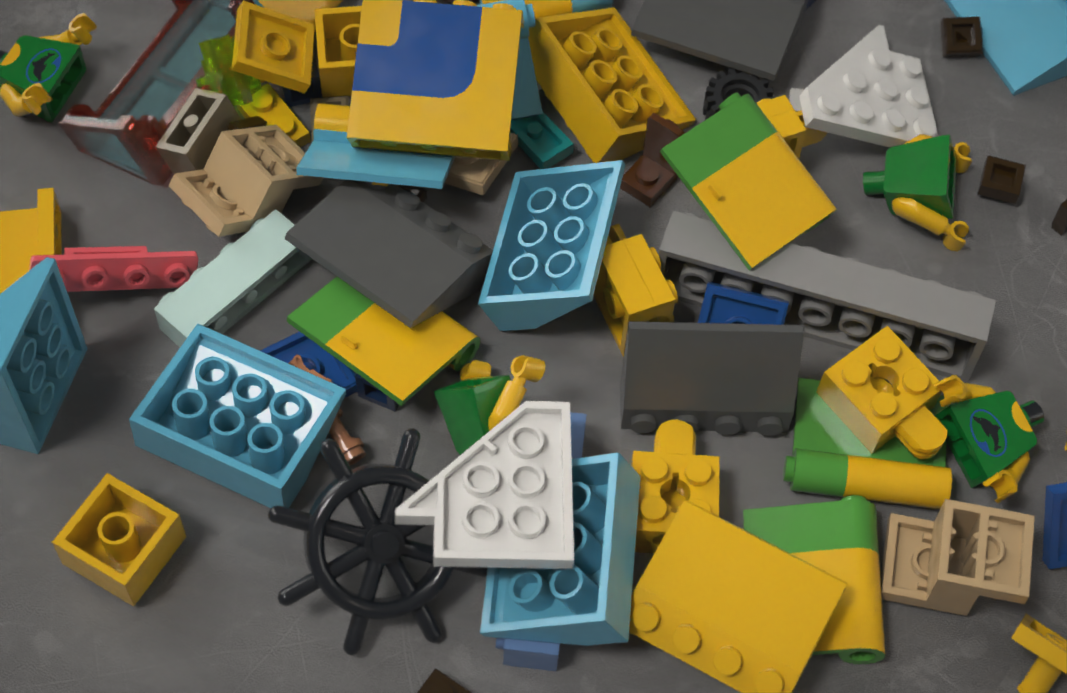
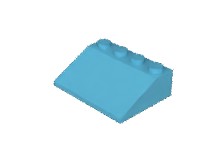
M944 0L956 17L980 16L983 54L1013 96L1067 76V0Z
M623 160L515 172L478 305L499 331L536 329L592 301L626 166Z
M46 257L0 294V444L39 454L88 349L56 260Z
M197 323L131 415L129 422L135 446L264 506L271 508L278 505L289 508L308 478L320 452V446L326 439L346 395V389Z
M619 452L572 459L573 569L488 567L480 634L484 637L583 646L628 642L641 476Z

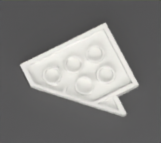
M878 25L799 95L804 124L807 128L886 147L902 145L919 134L938 137L920 59L889 51L884 26Z
M525 401L395 509V524L434 525L433 566L573 569L574 535L570 402Z

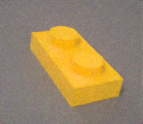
M269 83L236 100L237 109L245 119L260 116L267 122V126L277 125L300 148L311 142L310 132Z

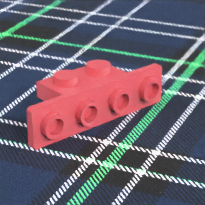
M146 246L64 248V255L32 256L30 258L29 271L46 257L55 259L67 292L179 288L189 280L192 273L197 269L198 255L196 251L148 252Z

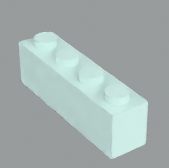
M276 209L265 218L255 221L247 233L236 242L227 244L221 250L219 256L205 267L196 269L189 280L176 291L169 292L162 297L154 308L159 329L179 347L182 346L197 323L218 333H225L312 260L311 257L285 240L286 233L294 224Z

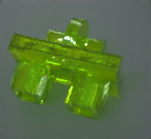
M227 34L199 42L198 44L204 58L200 62L205 75L195 79L197 86L201 87L209 84L211 91L226 94L233 106L252 102V95L260 90L262 86L258 78L231 70L235 36L230 37Z

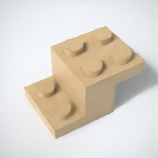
M277 125L221 131L204 169L174 173L169 187L181 198L183 204L189 207L206 224V227L211 232L221 237L248 232L255 221L265 218L275 209L281 213L294 189L318 186L321 184L323 177L296 175L297 166L305 152Z
M945 499L934 521L891 513L887 520L881 573L882 600L964 616L968 615L978 596L1025 604L1030 592L1035 516Z

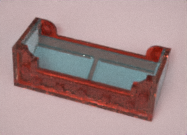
M172 0L177 10L99 108L94 112L88 105L76 104L58 122L76 148L91 157L148 183L164 185L173 172L155 147L194 89L200 88L226 94L229 98L246 76L231 70L237 9L243 0ZM244 0L249 3L255 4L253 0Z

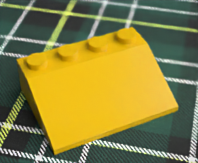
M615 7L539 17L535 19V27L529 28L528 39L536 81L594 163L623 160L643 150L647 119L652 113L673 121L681 130L693 125L696 121V118L637 37L631 36L632 30Z
M684 500L632 593L629 632L741 693H793L848 583L692 502Z

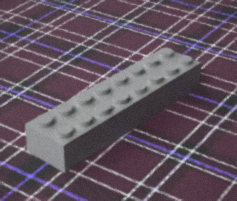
M672 211L658 254L661 262V272L665 280L670 279L673 282L677 291L678 301L702 307L708 281L787 300L789 305L783 325H803L805 337L850 350L856 349L888 325L931 373L945 377L957 375L963 382L967 383L987 343L996 305L995 299L984 297L977 292L958 290L944 286L934 280H922L901 274L894 269L879 268L861 263L854 258H843L821 252L815 247H803L793 243H788L749 271L714 223L692 213L684 214Z

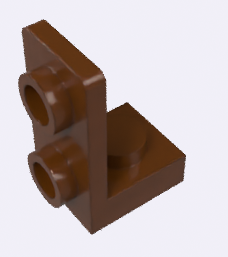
M652 113L647 119L643 155L623 175L620 189L651 208L678 178V175L660 153V150L682 136L684 131L673 121Z

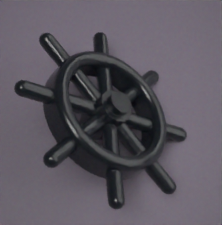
M414 428L407 429L404 432L395 465L371 464L351 469L337 442L333 439L324 440L320 450L336 479L320 493L310 512L306 513L278 505L271 507L268 511V518L271 522L304 531V554L310 574L282 589L278 594V602L283 606H290L320 588L325 596L336 606L352 614L343 644L344 652L348 655H356L360 651L369 619H393L412 613L427 641L431 643L438 642L442 637V630L427 604L444 588L453 570L481 577L487 576L488 567L433 566L434 546L406 539V537L427 525L395 524V509L402 504L406 488L416 493L429 482L422 475L412 471L420 442V433ZM377 484H389L381 514L378 517L363 488ZM347 498L362 527L330 518L341 502ZM325 536L358 545L327 563L324 550ZM401 556L431 564L420 581L415 583ZM367 561L358 594L348 590L336 580V578ZM385 565L400 594L375 598Z

